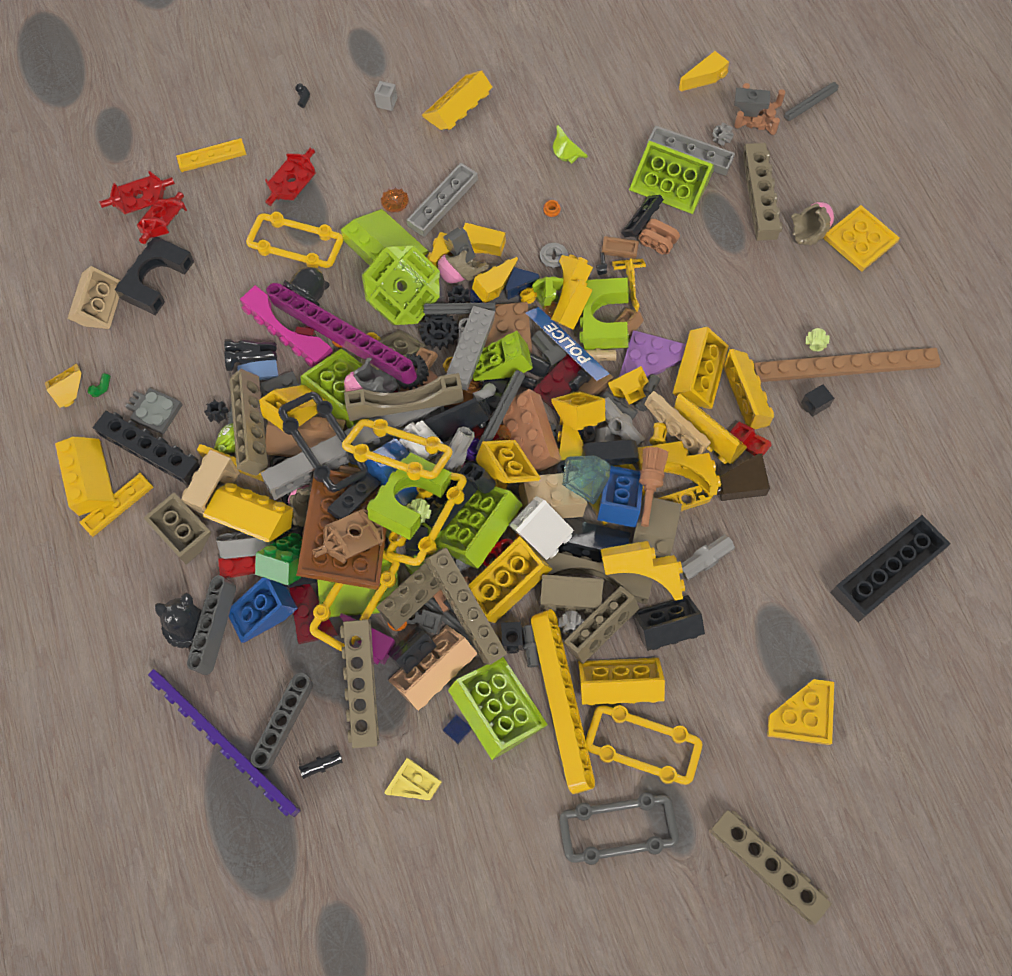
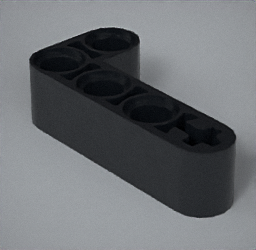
M469 462L460 469L458 473L464 475L467 480L462 490L464 500L461 504L454 505L440 531L450 523L477 490L482 493H489L494 489L496 481L483 467ZM451 480L450 486L442 497L437 496L430 504V518H426L425 523L431 529L448 501L446 497L447 491L451 487L456 486L458 481Z

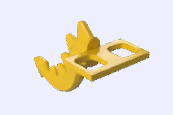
M643 258L612 261L614 270L626 269L631 303L636 312H638L640 305L636 298L634 268L646 267Z

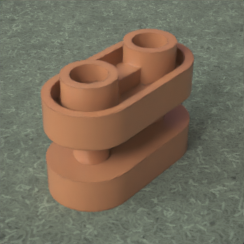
M650 219L646 229L639 235L642 245L656 250L659 254H669L673 244L680 238V234L675 228L657 219Z

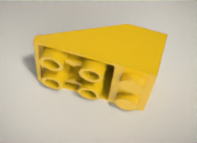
M305 385L273 390L259 400L262 416L283 431V421L278 414L279 408L308 392L314 391ZM312 399L286 413L289 417L295 418L299 426H301L317 414V405Z

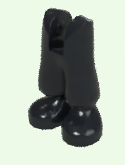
M225 339L224 341L226 371H232L236 362L242 365L257 361H277V353H275L277 344L275 342H254L249 340L234 342L231 339Z

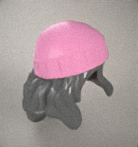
M369 357L365 360L364 365L345 377L344 388L345 392L365 389L373 392L393 393L397 389L398 383L388 373L373 368L370 365L372 358Z

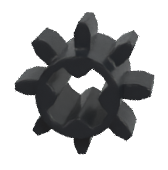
M462 284L460 286L453 285L452 291H448L449 303H466V301H470L469 289H464Z
M214 399L213 402L206 404L208 407L204 413L208 416L210 422L214 420L219 424L220 421L227 419L226 413L229 410L225 407L224 401L219 403Z

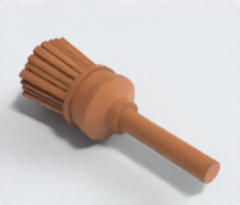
M646 447L643 449V467L640 471L639 483L644 486L646 491L641 526L644 527L649 526L653 493L656 492V488L662 487L664 483L663 478L665 474L663 472L668 458V451L658 447Z

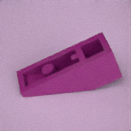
M343 613L340 614L343 622L355 620ZM371 628L374 664L378 665L381 663L385 665L389 658L388 653L395 647L396 642L393 638ZM358 640V641H357V643H358L360 646H361L362 640Z

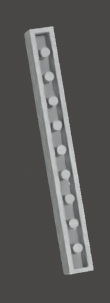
M444 405L372 417L369 420L384 419L387 421L388 426L403 430L412 422L416 424L423 420L425 423L424 420L444 412ZM354 426L344 431L345 434L348 435ZM363 427L352 444L353 446L365 444L369 447V451H373L399 437L387 433L383 437H378L373 433L372 428ZM337 434L310 448L319 463L326 465L331 471L349 463L347 459L348 452L342 448V442ZM302 451L300 454L285 459L274 467L267 468L261 475L272 497L276 500L312 482L314 468Z

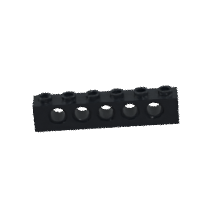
M105 410L92 427L100 437L187 486L192 482L193 474L200 468L199 460L192 454L187 456L183 453L182 449L175 445L173 447L169 446L168 442L163 438L153 437L150 431L145 428L143 430L139 429L138 425L130 420L126 422L116 412L112 414ZM182 461L180 465L175 466L177 462Z

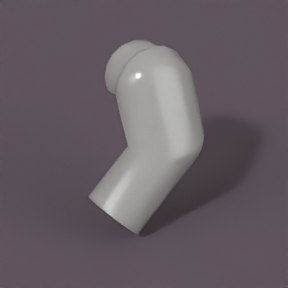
M488 383L482 390L474 392L473 398L485 399L493 396L496 387Z

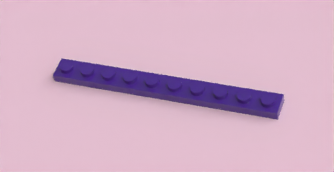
M153 669L148 674L152 679L150 683L158 691L160 689L165 691L164 697L171 704L176 702L180 706L178 711L186 718L190 716L194 720L192 725L200 732L204 730L208 734L206 738L213 745L218 743L222 747L220 752L227 759L232 757L236 761L234 766L240 772L244 773L246 771L251 776L249 781L257 788L259 786L264 788L266 791L263 794L271 802L276 800L280 804L278 809L285 816L290 814L296 817L301 810L159 672Z

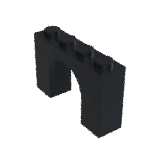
M153 237L147 243L144 251L137 257L132 267L127 270L123 279L118 282L115 288L116 293L120 299L156 316L165 301L160 292L143 285L144 277L150 270L156 267H169L185 275L194 263L191 253L159 237Z

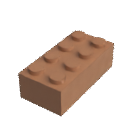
M528 389L515 396L503 418L508 440L517 441L536 472L539 473L562 460L540 394Z

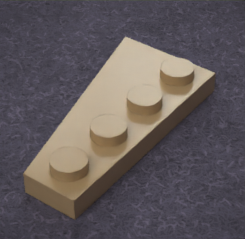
M653 391L648 396L644 405L660 423L664 422L666 424L668 433L682 441L684 448H687L692 455L703 454L711 443L706 435L700 433L690 421L681 416L678 410L671 407L661 395Z

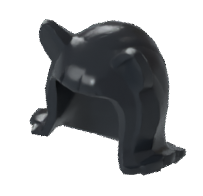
M304 267L292 276L290 282L285 280L283 286L297 292L308 301L320 307L317 301L322 297L324 290L329 288L330 283L324 280L323 273L318 268Z
M186 592L181 598L172 599L166 604H155V612L160 617L162 634L167 639V642L173 647L190 648L202 612L201 609L194 605L192 596Z

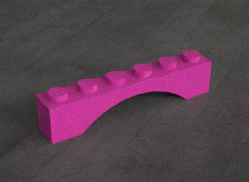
M256 285L240 298L243 305L241 308L247 315H253L259 325H265L271 335H277L283 345H289L294 354L298 357L302 356L310 367L316 366L333 354L332 348L321 338L300 335L284 327L273 315L268 295Z

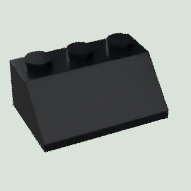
M475 397L424 421L442 442L452 440L458 428L463 426L469 428L472 432V429L477 427L480 429L487 427L492 417V412L486 399Z
M689 595L683 596V599L680 600L673 599L639 609L633 615L641 641L647 651L657 650L660 647L677 644L680 641L694 639L705 634L702 613Z

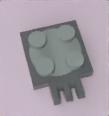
M149 388L145 395L134 391L133 396L138 399L131 397L129 402L134 405L127 403L125 408L133 411L130 417L133 422L164 435L183 404L181 401Z

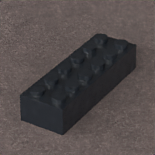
M921 515L837 584L830 593L859 623L941 554L951 543Z

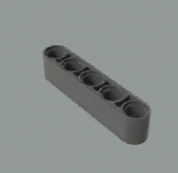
M220 575L213 577L209 584L187 660L188 668L202 675H208L214 669L236 592V585Z
M297 673L291 679L251 755L252 764L260 770H268L274 764L312 691L313 682L305 673ZM301 680H307L305 687L298 688V683ZM297 698L295 706L288 707L289 700ZM287 717L285 725L279 726V719ZM276 735V743L273 745H269V738L271 736ZM265 754L267 756L266 762L259 765V757Z

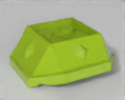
M414 245L385 247L362 274L366 301L392 325L418 324L425 315L424 305L434 304L440 297V270ZM398 282L402 283L403 285L402 291L398 290L397 288Z

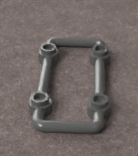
M642 793L638 799L595 806L580 803L576 809L563 811L559 817L564 853L567 860L572 863L585 862L588 865H594L602 858L645 851L656 855L664 848L675 846L679 840L672 801L666 795L653 796L650 793ZM656 804H664L670 833L669 839L661 840L659 837L653 836L644 843L597 850L595 847H587L583 853H573L568 825L569 818L577 817L581 821H586L594 814L638 807L644 811H649Z

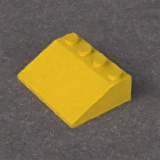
M681 394L677 396L674 408L678 410L681 416L690 421L700 433L706 435L711 442L707 450L717 452L719 454L717 458L724 464L728 462L733 464L747 446L690 399Z

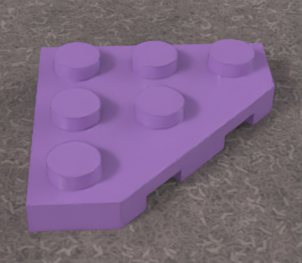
M633 330L619 377L642 366L647 378L652 374L658 375L664 372L665 369L681 363L686 344Z

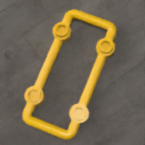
M273 212L271 215L262 213L257 216L246 239V244L248 247L258 250L262 256H267L271 253L307 264V267L329 268L333 266L344 240L342 234L332 231L331 227L326 224L315 227L285 219L281 213ZM263 220L271 222L275 228H280L284 225L318 234L320 239L324 241L331 238L337 239L327 261L320 260L319 256L315 253H309L305 256L272 247L266 240H260L258 243L253 242Z
M362 419L358 421L342 442V448L354 454V458L358 462H365L367 459L388 465L407 472V476L411 480H419L421 477L435 479L453 453L451 447L440 443L438 437L430 436L424 438L388 426L387 421L384 419H377L375 421ZM363 427H369L373 429V433L378 437H383L387 433L423 445L429 454H436L438 451L444 452L433 470L427 471L418 462L407 464L371 452L365 444H358L356 446L350 444Z
M451 473V480L458 481V483L447 491L446 497L448 501L429 535L420 540L418 544L420 551L417 557L414 558L394 552L397 547H402L406 544V538L392 531L389 535L390 544L386 549L387 558L417 566L424 561L426 555L435 553L437 549L436 537L454 505L461 504L464 500L462 490L467 482L464 475ZM417 487L418 495L415 499L424 500L425 497L429 498L433 494Z
M385 550L383 552V559L391 562L392 565L388 571L381 573V584L359 620L369 619L386 589L394 586L396 583L395 574L400 566V562L387 558ZM335 583L323 604H319L314 608L313 613L315 617L310 624V632L314 637L342 651V647H345L344 643L318 629L321 621L329 619L331 615L330 606L344 585ZM353 636L351 639L352 645H354L356 641L361 640V638L359 636Z
M606 705L598 706L594 711L585 739L588 751L599 755V758L604 763L616 761L659 776L660 780L665 784L677 782L683 785L690 784L693 781L703 745L699 737L689 734L683 726L671 728L628 713V710L621 705L614 708ZM602 714L610 715L616 723L628 721L669 735L678 744L685 741L694 744L686 776L677 774L676 770L671 766L659 768L616 753L615 749L610 745H604L603 747L593 745Z

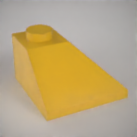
M77 363L45 382L46 390L59 408L63 406L68 407L75 402L74 399L77 397L81 378V370Z

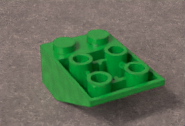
M291 533L256 552L255 575L285 585H290L300 579L301 576H296L303 537L297 533Z

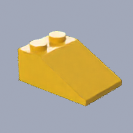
M516 440L483 441L481 443L475 460L490 476L504 483L540 481V476Z

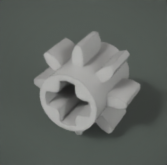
M724 122L721 125H716L712 133L715 137L713 141L722 146L725 143H730L734 136L731 131L733 127Z
M567 611L559 618L558 627H561V631L565 635L570 636L584 620L581 619V615L578 612Z

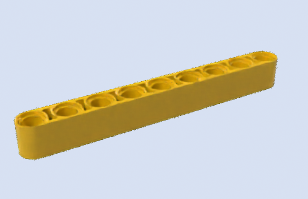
M548 609L531 617V624L568 789L572 794H577L593 789L595 787V779L562 636L558 627V619L552 609Z

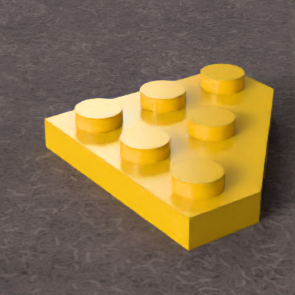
M813 679L768 716L767 737L831 745L834 682Z

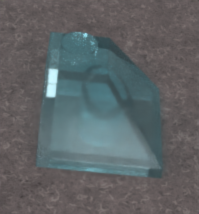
M597 456L567 457L562 485L594 504L609 480L611 465Z

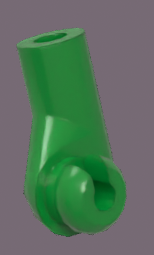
M102 374L100 384L89 386L88 394L92 397H99L107 392L111 376Z

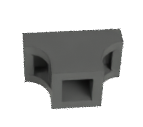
M736 88L734 106L739 107L744 112V116L757 117L761 110L769 108L770 91Z
M457 227L443 237L448 250L454 257L463 250L467 251L466 263L476 257L467 231L463 228L459 229Z

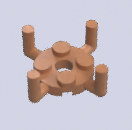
M745 83L743 88L749 89L750 85ZM779 90L776 101L772 104L770 103L768 109H763L759 112L762 116L748 117L744 116V112L739 111L734 124L735 128L738 129L746 125L749 128L756 127L758 130L767 129L771 135H775L780 122L779 118H775V109L782 105L785 90Z

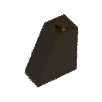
M762 453L755 455L720 476L721 486L718 487L717 495H720L721 501L766 496L770 486Z

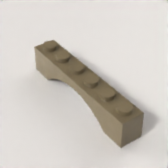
M459 373L440 376L425 386L405 392L380 393L365 389L344 392L350 421L464 402Z
M557 552L553 558H548L547 560L544 558L552 568L547 575L563 576L580 573L593 575L606 580L617 589L622 586L636 598L638 603L647 605L653 579L635 573L605 575L603 562L597 563L588 557H574L568 552Z

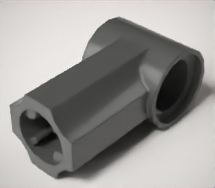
M539 330L531 338V342L542 353L543 359L547 360L550 367L566 356L564 349L557 343L555 344L544 330Z

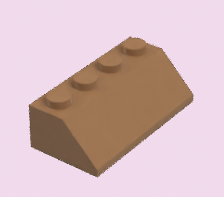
M313 416L298 428L309 448L336 435L327 419ZM336 419L343 431H346V420ZM268 421L265 440L268 455L294 457L302 452L292 435L286 434Z

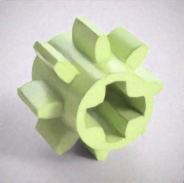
M813 329L806 336V344L810 345L809 348L812 351H822L824 348H827L830 336L826 335L823 329Z
M415 499L412 500L411 504H407V508L421 514V523L425 522L426 518H430V505L425 500Z

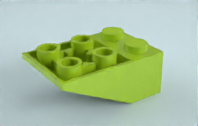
M518 331L508 334L504 338L483 348L473 374L474 381L509 378L513 376L516 370L525 373L533 368L528 344Z

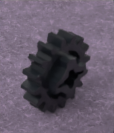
M433 314L431 318L425 317V322L420 323L421 340L425 341L426 346L431 344L432 349L438 346L439 350H441L442 346L448 349V344L454 345V339H458L459 327L457 321H454L453 316L447 317V314H437L434 316Z

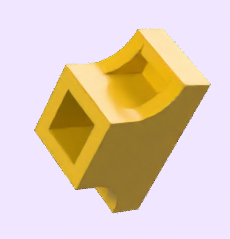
M642 366L609 382L608 385L614 396L625 398L630 405L646 397L643 388L649 381Z

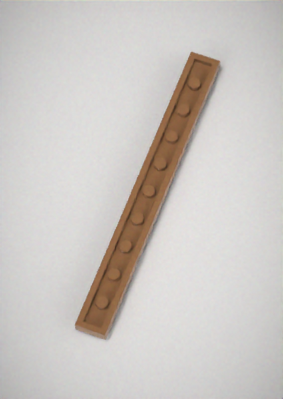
M937 348L758 362L754 363V371L760 377L761 382L937 368L941 365Z

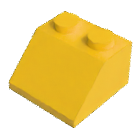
M578 391L552 399V404L564 425L572 427L573 430H583L586 426H596L599 422L605 421L604 398Z

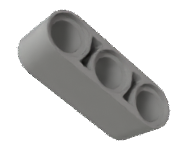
M243 532L225 533L216 538L219 554L223 559L256 556V552L274 543V540L268 543Z

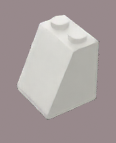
M537 496L509 525L546 560L553 558L559 551L558 547L562 543H567L572 537L571 533L574 531L544 499Z

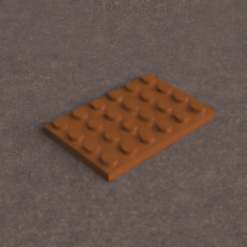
M330 470L329 478L333 484H336L352 474ZM313 474L296 576L378 590L386 536L385 527H383L384 541L382 546L378 544L348 558L346 563H342L328 553L317 558L313 555V549L323 546L324 527L338 520L327 512L328 507L351 486L349 485L337 492H332L326 488L323 482L316 481ZM380 487L355 512L362 509L367 510L368 503L371 499L376 498ZM351 529L349 531L350 534L353 536L360 535L359 531L356 529Z

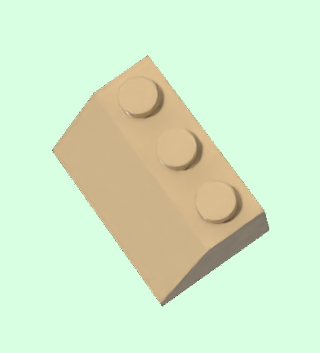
M90 266L81 274L67 319L86 327L109 329L119 300L115 288L120 280Z

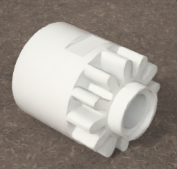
M423 420L416 424L412 422L403 429V431L424 438L430 436L437 437ZM402 438L399 440L409 452L427 461L435 458L438 454H429L423 445Z

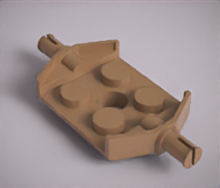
M359 510L326 525L323 530V546L313 549V555L317 558L328 553L342 563H346L348 558L378 544L382 546L384 541L383 526L369 520L367 510ZM351 529H356L359 531L360 535L353 536L350 534L349 531Z

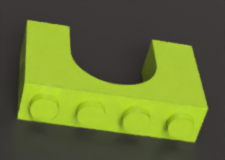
M628 278L587 280V287L592 289V292L582 311L583 317H580V327L583 328V331L580 332V343L584 344L585 350L629 348L627 322L604 323L593 317L594 313L604 305L629 303Z
M411 452L406 458L401 460V462L407 464L418 462L427 471H432L436 465ZM443 468L435 479L421 477L419 480H411L407 476V472L399 469L396 472L393 471L386 485L380 487L376 498L371 499L368 503V519L410 540L420 527L421 514L401 505L395 498L396 494L408 487H419L441 498L451 484L452 472Z

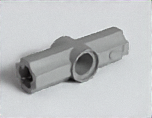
M609 397L605 398V420L609 423L610 431L613 434H618L623 440H635L637 447L641 445L645 438L632 425L631 417L626 413H622Z
M464 426L458 428L451 443L446 444L451 447L453 453L444 469L455 472L458 465H463L467 449L475 437L474 432Z
M723 535L710 545H704L699 548L692 557L681 563L683 573H680L682 578L688 581L703 570L707 571L719 562V559L735 549L733 541L726 535Z

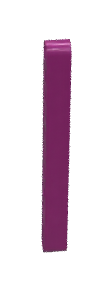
M272 283L267 287L266 292L275 307L362 359L372 358L370 361L372 365L399 381L410 384L416 380L417 374L410 359L283 285Z

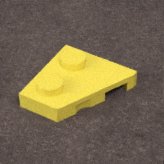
M406 758L384 793L386 795L431 800L442 781L411 759Z

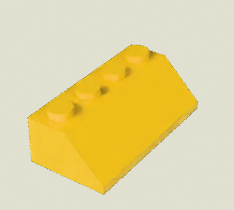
M482 70L466 74L427 109L422 116L440 130H450L456 125L455 122L458 119L460 120L467 115L469 109H473L478 105L480 99L489 95L488 91L493 86Z
M709 327L690 330L673 394L676 397L681 394L699 407L712 409L729 345Z
M730 349L723 368L745 424L753 429L770 426L774 418V412L768 406L766 392L761 389L760 377L755 374L752 359H749L748 354L745 352Z
M70 437L55 443L69 508L78 516L115 503L101 440L98 438Z
M227 483L216 490L203 513V517L269 543L291 529L293 507L283 502L269 499L267 496L256 494L252 490L238 487L234 483Z
M520 536L468 586L487 620L496 623L542 579V575H547L552 568Z
M659 658L586 661L584 664L578 661L582 705L654 703L665 700V679Z

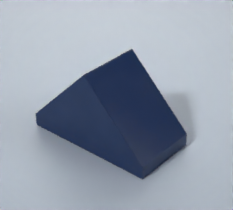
M514 267L506 286V298L509 300L520 295L524 289L532 288V285L536 280L540 279V276L537 273Z

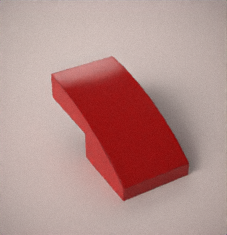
M738 422L730 431L732 435L747 446L745 450L754 456L760 453L764 455L771 447V441L755 434V429L741 422Z

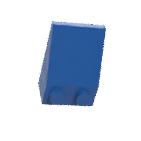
M396 438L373 451L398 461L406 458L410 453ZM370 459L365 461L368 473L381 482L380 486H385L391 473L397 470ZM417 487L402 489L396 494V500L403 506L411 503L418 495Z
M606 465L599 503L598 521L636 528L641 511L643 485L639 483L640 471Z
M262 577L231 606L229 619L241 643H245L283 622L298 608L287 587L283 586L282 583Z

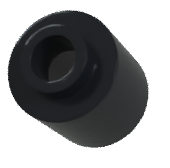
M531 353L530 357L533 368L527 372L537 377H545L550 369V364L547 363V360Z

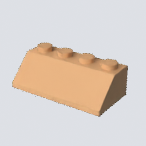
M448 625L432 638L437 647L408 674L400 669L388 680L418 711L478 654L464 636Z

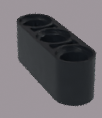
M635 440L592 442L582 446L586 467L626 465L639 461L637 442Z

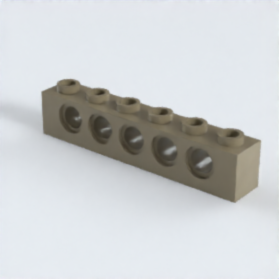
M766 143L745 144L742 156L756 241L777 240L779 233L782 232V222H779L780 208L776 205L775 180L771 176L772 164H769L770 151L767 150Z
M240 369L230 378L236 464L238 470L257 476L268 467L264 421L259 403L261 399V386L259 376Z
M442 548L424 559L425 563L483 664L491 665L507 654L447 548Z
M371 619L343 622L344 626L340 627L341 638L345 640V647H342V658L346 659L343 676L344 680L348 682V688H345V700L349 701L346 718L347 722L351 724V730H348V742L352 743V748L375 747L380 742ZM353 636L361 638L362 643L360 647L352 645L351 639ZM354 657H360L363 660L362 667L357 668L354 666ZM356 678L364 680V688H357L354 681ZM357 699H363L366 702L365 709H359L356 706ZM358 720H365L368 728L366 730L359 729L357 726Z
M725 811L710 828L709 832L810 925H816L832 904L827 900L829 898L828 895L820 888L816 890L810 884L811 880L802 872L797 873L792 868L794 865L787 858H781L776 854V848L767 841L764 843L758 837L759 833L753 827L745 826L741 822L742 818L735 811ZM733 828L741 832L740 840H735L732 837L731 830ZM750 843L755 844L758 848L756 856L751 855L748 851ZM767 859H771L775 863L773 871H769L766 868L765 862ZM785 874L789 875L792 879L790 887L785 886L783 883V876ZM803 890L807 891L810 897L807 903H804L800 898Z

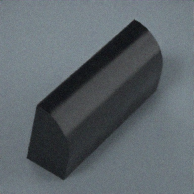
M563 518L574 531L571 533V539L558 547V553L568 552L574 557H588L592 561L600 563L603 562L601 549L629 544L631 532Z

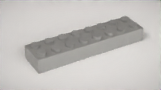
M656 125L648 139V142L652 141L714 165V172L725 176L735 156L734 152Z
M460 163L407 219V226L425 237L478 180V173Z
M473 306L446 374L459 373L462 390H468L493 325L495 311Z

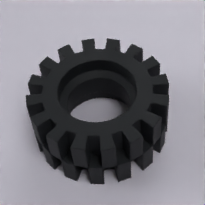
M412 353L411 357L410 354H406V358L412 361L414 368H417V378L410 384H405L398 379L396 381L403 389H407V387L409 390H413V387L417 389L419 384L421 386L424 385L423 381L427 382L426 376L429 377V369L420 355L416 356V354Z

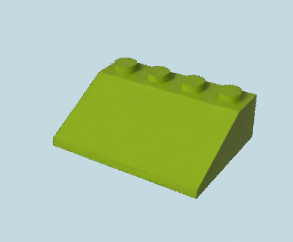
M649 141L629 191L645 197L660 194L664 199L662 203L693 215L711 178L714 165Z
M383 209L353 219L341 229L344 242L369 266L385 247L414 245L424 256L429 253L423 245Z
M341 348L302 374L301 385L307 386L329 401L333 407V416L336 419L346 420V426L350 429L360 420H349L345 403L344 380L346 376L360 368L363 364Z
M496 486L489 493H482L477 490L450 523L439 532L435 539L436 547L439 549L447 548L451 556L478 569L510 522L517 515L522 507L521 502L511 491Z
M383 559L381 573L388 571L392 563ZM399 568L395 574V585L386 589L377 606L399 587ZM317 579L319 604H323L335 582ZM344 584L330 606V617H340L341 613L347 616L362 615L376 590ZM375 608L372 614H376V613H380V612L378 611L377 608Z
M504 657L491 665L487 664L456 679L448 689L491 760L508 752L548 725Z

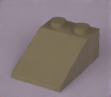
M402 330L379 340L380 343L407 357L406 354H410L412 357V353L417 354L420 347L425 349L427 347ZM361 358V364L364 365L365 360ZM370 363V365H371L373 368H376L377 370H379V368H377L376 366H374V365H372V364Z
M644 495L632 544L648 541L650 548L654 547L656 558L671 556L682 504L653 497L649 526L644 527L641 526Z

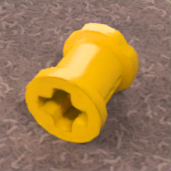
M654 423L653 436L650 437L649 442L652 445L665 444V438L668 433L666 424Z

